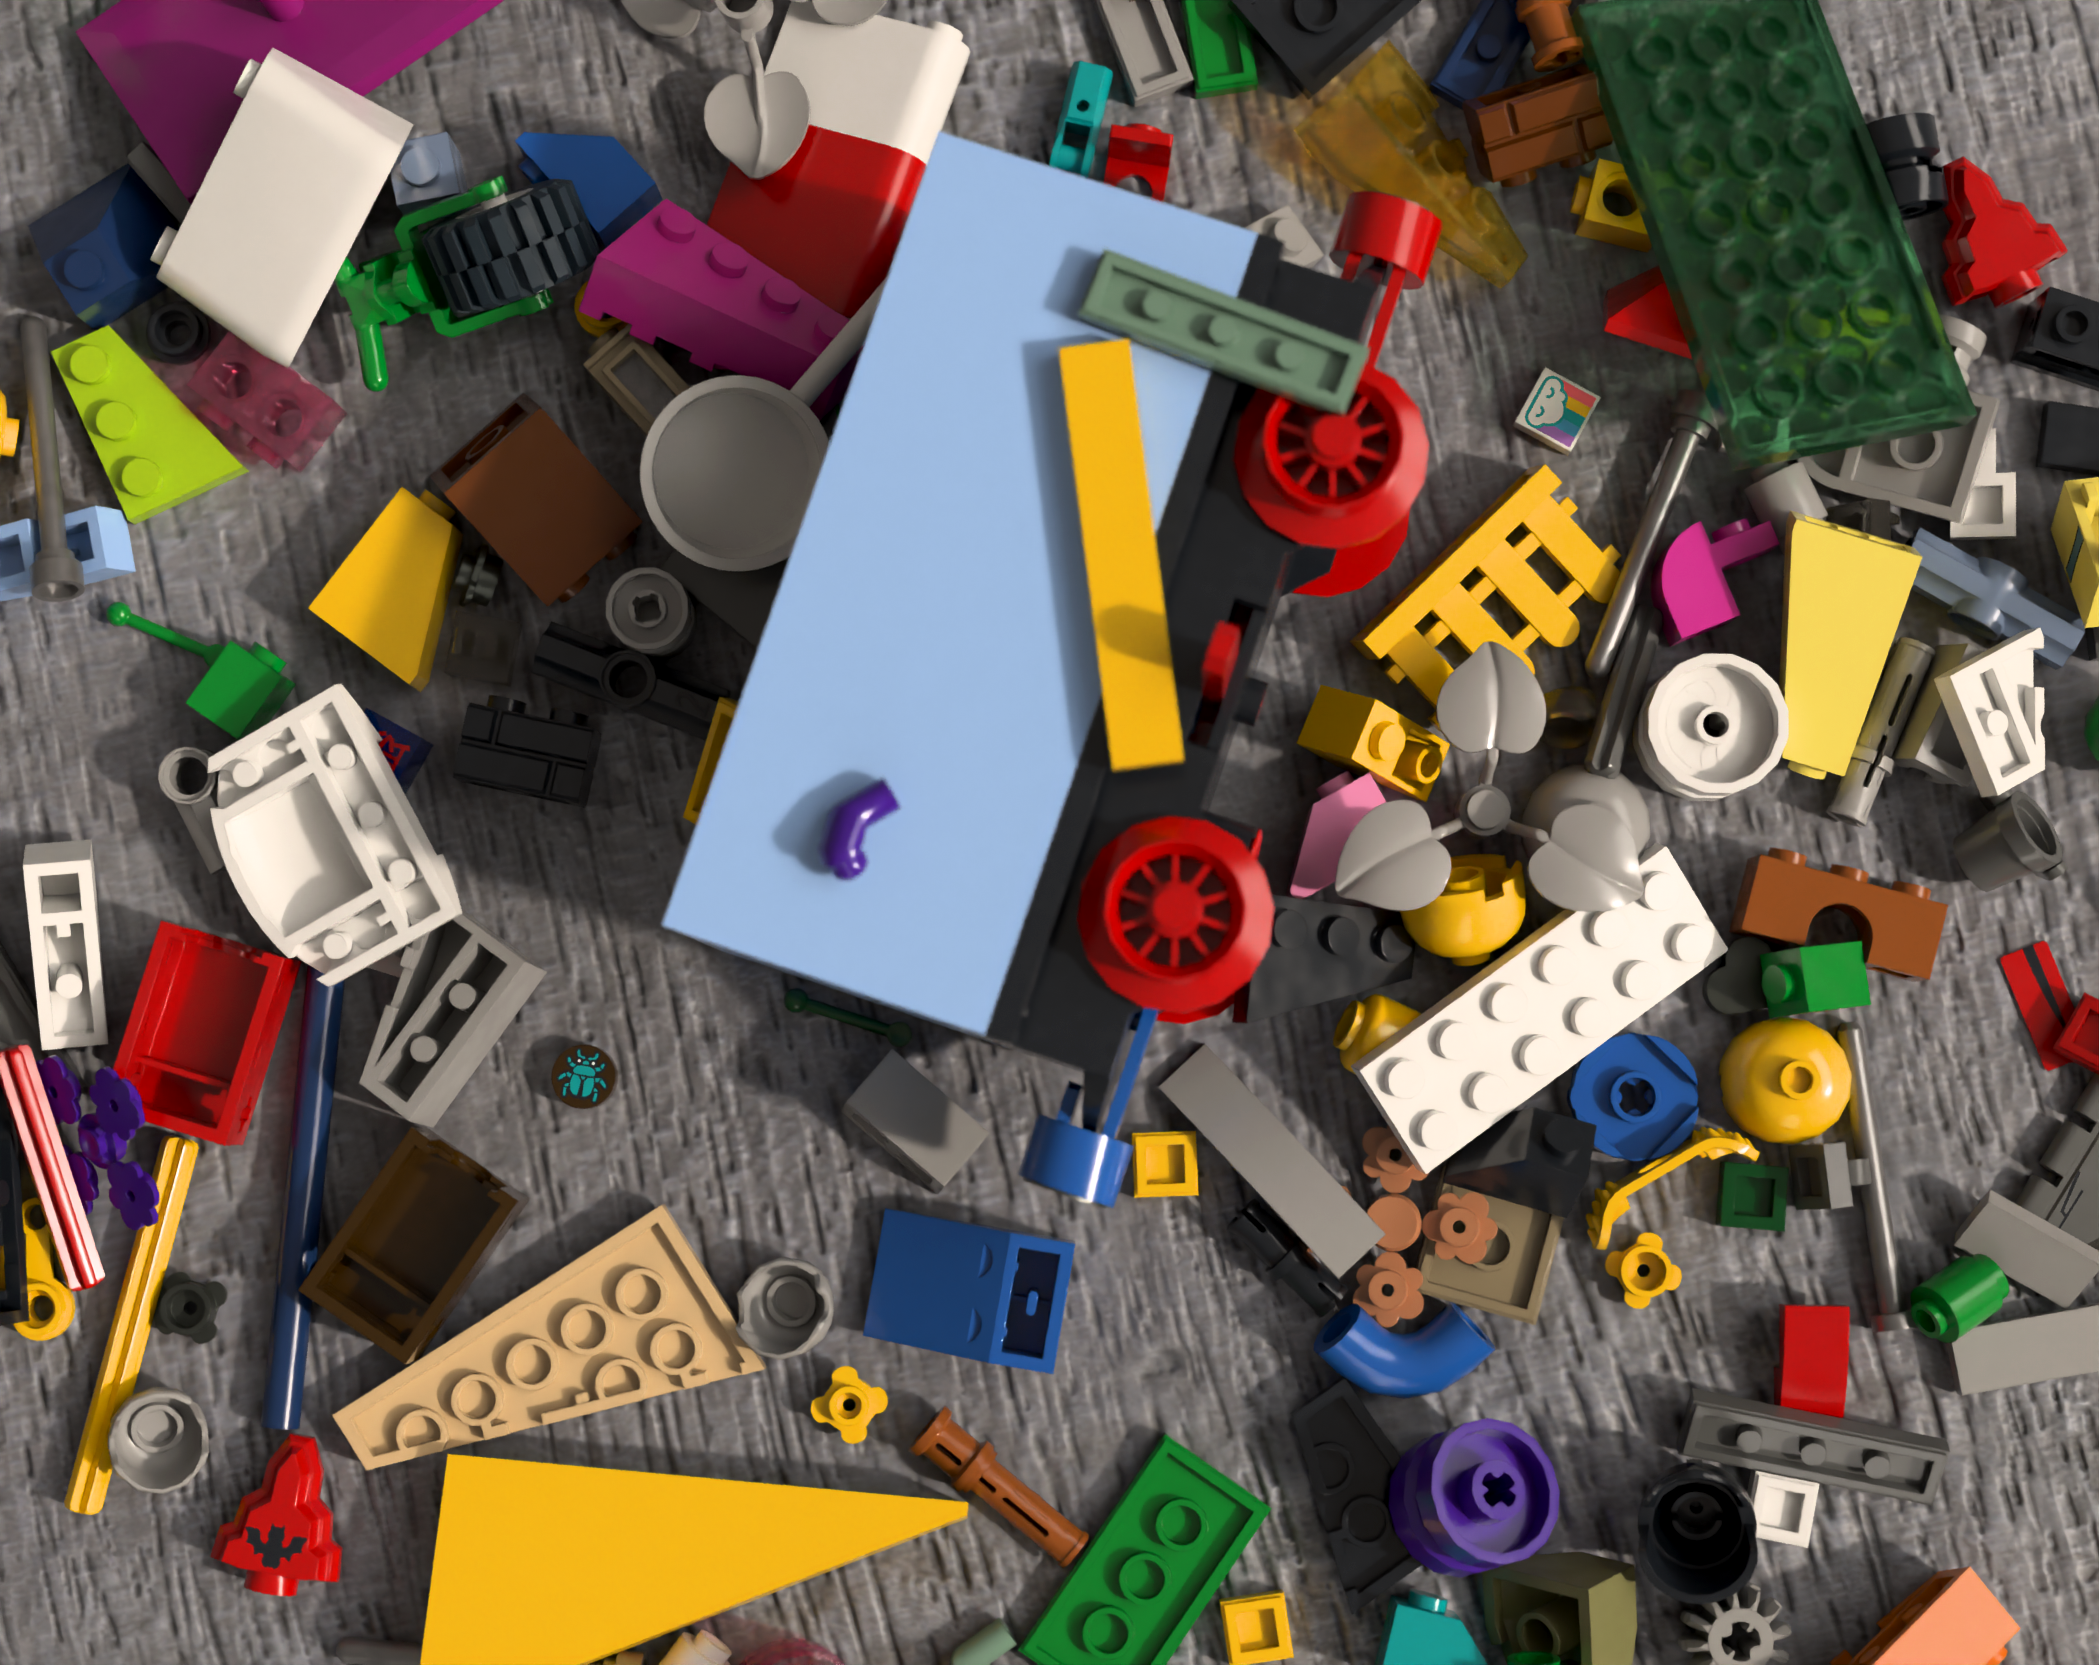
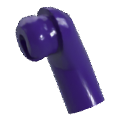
M884 777L836 804L829 811L818 851L822 865L829 867L833 876L839 880H852L865 871L868 859L861 848L866 828L901 809L899 802Z

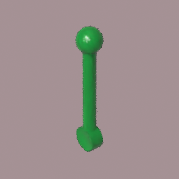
M114 602L106 610V618L113 626L119 627L127 624L203 657L205 663L210 668L225 648L219 644L204 645L131 613L129 606L124 602Z

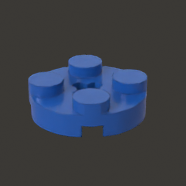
M1636 1033L1611 1037L1582 1058L1572 1073L1571 1085L1566 1097L1568 1107L1574 1119L1597 1125L1593 1148L1609 1157L1629 1161L1662 1157L1675 1150L1691 1133L1697 1121L1699 1107H1697V1077L1687 1057L1667 1040ZM1643 1081L1649 1088L1644 1094V1099L1649 1104V1107L1643 1113L1635 1108L1625 1113L1619 1106L1623 1098L1618 1091L1619 1087L1624 1082L1634 1086Z

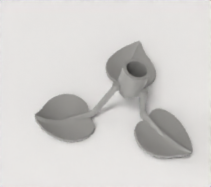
M621 0L631 18L649 34L665 39H678L690 35L699 22L701 9L706 12H713L718 7L727 24L736 32L741 33L751 65L752 77L744 74L729 75L718 82L710 92L704 107V122L709 138L717 150L737 166L749 179H764L789 162L801 146L810 121V103L806 90L800 80L792 73L780 71L764 76L755 33L765 28L770 22L773 15L772 0ZM789 0V1L798 2V3H803V2H806V1H808V0ZM812 0L817 14L823 20L839 26H854L870 20L881 11L888 1Z
M1493 641L1484 642L1467 660L1449 675L1441 687L1436 704V719L1439 729L1450 744L1467 753H1477L1486 750V759L1482 773L1478 778V786L1473 787L1458 799L1453 812L1454 820L1432 830L1426 811L1414 801L1394 800L1375 807L1357 823L1350 833L1340 854L1335 877V890L1340 897L1365 902L1387 910H1415L1434 901L1443 892L1450 877V855L1446 848L1437 840L1458 831L1468 838L1483 840L1502 830L1508 835L1515 834L1544 844L1531 856L1527 866V873L1537 892L1554 905L1582 912L1610 911L1638 900L1644 891L1634 839L1627 825L1613 811L1595 804H1580L1568 807L1554 818L1550 834L1540 828L1520 824L1509 819L1511 808L1508 798L1500 789L1492 786V778L1498 762L1499 750L1511 754H1522L1531 750L1543 733L1546 723V705L1542 690L1528 666L1512 651Z

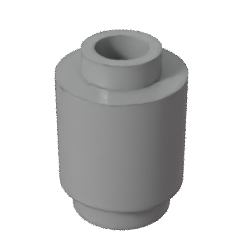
M1782 456L1750 472L1754 484L1744 489V492L1760 524L1767 521L1771 522L1780 543L1778 546L1782 554L1785 555L1786 521L1790 510L1824 520L1823 518L1827 517L1828 513L1802 461L1789 466L1785 456Z

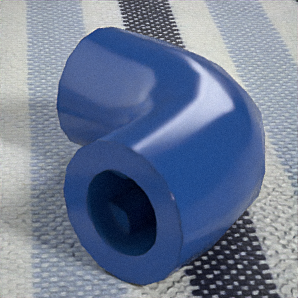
M1453 1302L1445 1306L1425 1326L1417 1331L1404 1334L1389 1332L1381 1327L1357 1303L1350 1304L1337 1312L1323 1326L1314 1342V1351L1341 1376L1368 1393L1401 1399L1442 1392L1474 1371L1496 1350L1491 1340L1480 1327Z

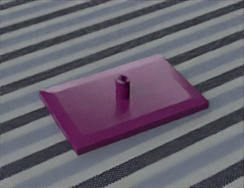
M121 0L75 32L187 201L192 205L244 100L233 92L251 58L262 64L270 50L275 48L364 97L504 0Z

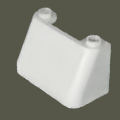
M272 48L262 64L252 58L247 63L233 92L244 100L179 231L167 226L150 260L161 266L156 276L157 279L260 354L289 368L414 124Z

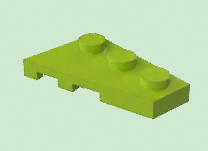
M109 325L51 351L128 521L134 525L249 472Z

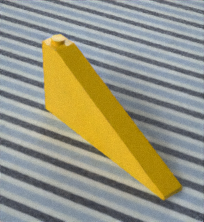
M448 1454L420 1665H587L968 1518L969 1504L962 1501Z

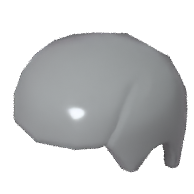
M780 1257L758 1265L744 1282V1286L737 1292L739 1321L736 1325V1331L738 1336L759 1356L783 1360L809 1352L824 1339L832 1324L834 1300L828 1278L823 1276L822 1271L809 1261Z
M152 1386L127 1397L112 1417L108 1434V1450L111 1464L116 1474L140 1492L166 1494L188 1485L203 1467L209 1454L208 1428L200 1405L195 1403L191 1396L175 1388Z

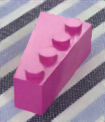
M667 198L597 255L579 308V312L599 321L605 312L631 324L632 327L629 334L652 345L656 338L660 337L692 352L689 362L712 372L713 368L720 370L729 369L743 376L771 381L789 391L849 322L848 318L835 312L799 288L793 281L783 277L747 253L742 247L732 243L695 218L690 212L680 208ZM864 344L809 407L819 421L847 396Z

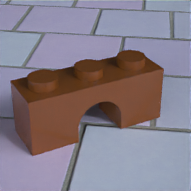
M1771 847L1767 856L1760 854L1747 860L1729 930L1730 933L1745 937H1756L1764 942L1789 949L1805 945L1810 923L1817 912L1824 907L1835 908L1845 913L1853 922L1857 931L1858 941H1862L1867 970L1912 982L1930 980L1948 909L1947 904L1929 900L1931 895L1930 889L1901 881H1893L1891 889L1867 883L1869 878L1868 872L1844 865L1831 864L1829 873L1805 866L1807 856L1780 848Z

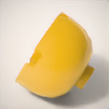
M1470 854L1450 857L1451 873L1443 892L1426 906L1415 910L1399 912L1406 931L1415 943L1437 956L1451 957L1452 963L1458 966L1481 964L1490 959V952L1503 947L1521 927L1525 916L1526 895L1523 866L1520 861L1516 860L1512 868L1509 869L1506 866L1505 856L1497 854Z
M1775 1017L1750 1024L1731 1040L1720 1060V1087L1723 1094L1721 1099L1725 1111L1741 1130L1763 1142L1793 1145L1817 1138L1839 1120L1850 1099L1852 1074L1844 1050L1830 1033L1805 1019Z

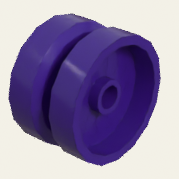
M1485 1418L1450 1428L1446 1432L1421 1439L1405 1452L1391 1477L1389 1509L1396 1534L1414 1559L1435 1573L1460 1578L1528 1559L1548 1541L1558 1519L1560 1490L1552 1462L1535 1438L1513 1423Z

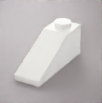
M90 839L25 845L23 872L42 1050L108 1044L92 841Z

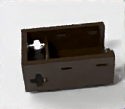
M426 1126L411 1127L298 1291L406 1365L421 1358L530 1198Z

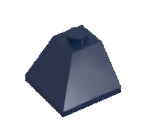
M129 163L28 226L42 263L75 315L95 331L111 324L168 288L166 284L156 278L161 266L150 259L166 227L169 226L176 231H179L180 228L167 207Z

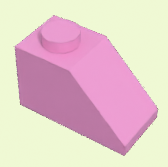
M1346 771L1316 789L1321 800L1314 803L1308 811L1286 897L1306 899L1335 882L1339 857L1350 833L1368 812L1386 802L1370 772L1354 780L1350 771Z

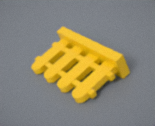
M1546 464L1530 467L1350 642L1367 660L1381 659L1385 655L1392 663L1384 671L1388 678L1394 684H1398L1405 677L1436 710L1441 687L1454 669L1434 648L1449 633L1470 655L1484 642H1496L1516 654L1535 675L1534 665L1523 651L1538 637L1551 647H1565L1572 644L1579 635L1580 625L1577 617L1568 607L1582 594L1594 603H1609L1620 575V571L1613 564L1622 555L1612 544H1608L1600 550L1570 518L1578 507L1569 497H1564L1557 503L1550 496L1562 482ZM1520 524L1527 534L1512 547L1505 538ZM1539 546L1571 579L1557 594L1549 588L1525 561ZM1475 568L1482 577L1467 591L1460 582ZM1494 590L1499 593L1526 623L1511 638L1480 606V603ZM1431 612L1437 621L1421 635L1414 626ZM1435 711L1428 720L1440 731Z

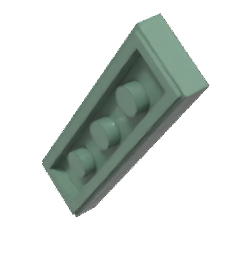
M1105 248L1078 312L1079 320L1328 414L1343 417L1370 349L1369 347Z

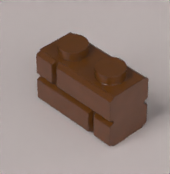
M1583 63L1463 101L1462 104L1468 131L1472 138L1471 144L1477 168L1480 174L1492 183L1500 181L1502 187H1515L1529 183L1537 178L1536 169L1559 162L1562 168H1572L1590 163L1597 158L1595 150L1612 145L1613 142L1608 114L1604 108L1605 101L1600 78L1595 70Z

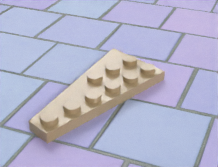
M663 1204L332 1416L364 1468L370 1470L441 1452L446 1449L764 1370L767 1367L761 1357L738 1336L736 1331L738 1320L666 1205Z

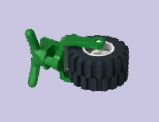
M503 176L491 178L468 188L466 192L413 210L401 217L394 229L401 248L359 263V273L346 256L334 279V283L340 297H346L352 314L348 316L356 333L363 383L367 389L379 392L384 390L389 382L379 322H386L390 326L415 313H429L436 332L453 338L516 315H520V317L549 307L550 304L554 303L548 289L549 287L583 272L595 262L597 255L601 251L572 180L550 179L504 194V192L508 191ZM473 206L421 232L418 230V225ZM453 312H454V313H465V314H469V315H466V316H463V317H456V316L453 314Z

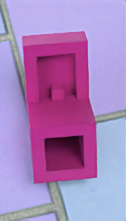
M1747 518L1733 522L1711 533L1715 541L1713 544L1710 543L1703 524L1699 521L1683 531L1665 548L1658 558L1652 573L1651 598L1653 607L1658 608L1663 613L1662 621L1664 624L1662 629L1670 647L1727 625L1741 615L1723 572L1766 555L1780 544L1770 521L1752 528Z

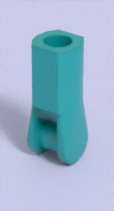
M1076 61L1071 65L1051 150L1050 167L1077 173L1081 177L1088 179L1113 78V72L1107 67L1083 61ZM1066 132L1088 136L1086 149L1064 145Z

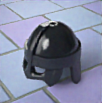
M1688 1459L1686 1463L1670 1467L1651 1482L1641 1500L1638 1513V1555L1640 1565L1647 1579L1658 1590L1679 1601L1707 1604L1724 1600L1736 1594L1750 1581L1758 1561L1757 1522L1752 1501L1742 1484L1729 1472L1715 1465L1704 1463L1701 1459ZM1693 1502H1700L1702 1505L1693 1507L1691 1504Z

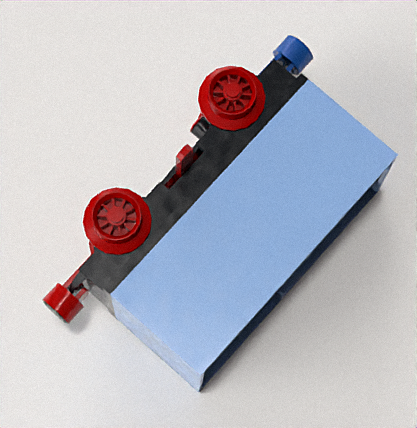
M939 131L662 926L720 951L1084 1073L1083 1085L1069 1081L1056 1119L1038 1113L1017 1175L1023 1177L1024 1181L1098 1207L1106 1208L1109 1206L1114 1208L1134 1149L1133 1145L1118 1141L1116 1138L1155 1022L1188 1024L1221 1014L1234 1004L1235 991L1251 979L1270 944L1274 905L1265 872L1257 862L1262 843V830L1259 828L1254 838L1255 826L1210 812L1209 808L1238 722L1254 727L1269 683L1255 679L1254 675L1280 598L1289 593L1329 598L1362 589L1390 567L1407 537L1410 507L1425 481L1429 443L1419 408L1396 379L1376 369V365L1402 289H1419L1425 283L1443 229L1442 221L1427 208L1400 196L1378 191L1352 192L1348 196L1329 252L1331 261L1343 269L1341 277L1338 278L1283 260L1284 241ZM1104 248L1363 346L1365 345L1382 285L1387 286L1367 347L1370 348L1369 355L1344 417L1328 414L1079 320V309ZM1129 339L1184 762L1113 771L1059 348ZM884 777L899 802L901 809L866 828L861 848L868 859L865 871L852 880H839L833 876L829 867L822 865L818 851L829 811L836 804ZM1135 1031L1136 1033L1122 1075L1120 1077L1102 1134H1098L1096 1132L1101 1124V1121L1107 1109L1115 1084H1117L1120 1072L1122 1070ZM1083 1091V1128L1071 1124Z

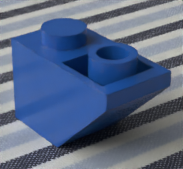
M524 132L515 140L525 158L518 167L532 184L550 179L572 180L592 232L606 248L663 200L654 180L612 136Z

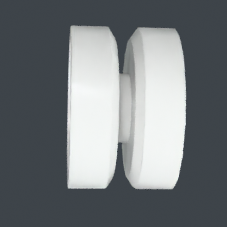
M1704 653L1677 664L1670 671L1663 674L1643 694L1633 725V746L1644 772L1662 790L1688 801H1716L1759 783L1778 764L1789 738V710L1778 684L1758 664L1734 654ZM1706 716L1710 718L1709 727L1719 731L1718 737H1712L1705 732L1703 721Z

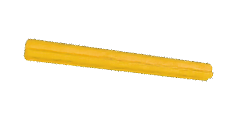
M170 1135L165 1136L161 1140L152 1173V1178L157 1185L160 1195L159 1204L155 1206L158 1213V1222L152 1226H144L137 1230L64 1500L65 1508L76 1513L94 1515L99 1513L103 1507L113 1470L108 1450L110 1421L126 1398L133 1395L199 1149L198 1143L188 1138Z

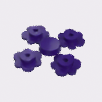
M56 1055L36 1061L56 1125L62 1122L73 1124L79 1121L77 1131L82 1152L77 1151L73 1153L69 1146L62 1145L85 1215L92 1212L93 1200L99 1197L98 1176L93 1166L94 1164L99 1168L107 1169V1177L112 1186L109 1189V1199L115 1208L120 1209L121 1217L127 1227L136 1231L144 1226L149 1227L158 1222V1213L155 1206L159 1204L160 1195L155 1181L147 1172L142 1171L137 1162L130 1161L124 1164L119 1161L126 1154L127 1140L134 1138L135 1130L142 1127L145 1123L142 1100L135 1086L127 1078L120 1079L116 1071L111 1067L99 1069L95 1076L96 1084L92 1085L89 1089L90 1098L97 1106L96 1113L86 1114L81 1117L82 1112L79 1104L81 1086L76 1075Z

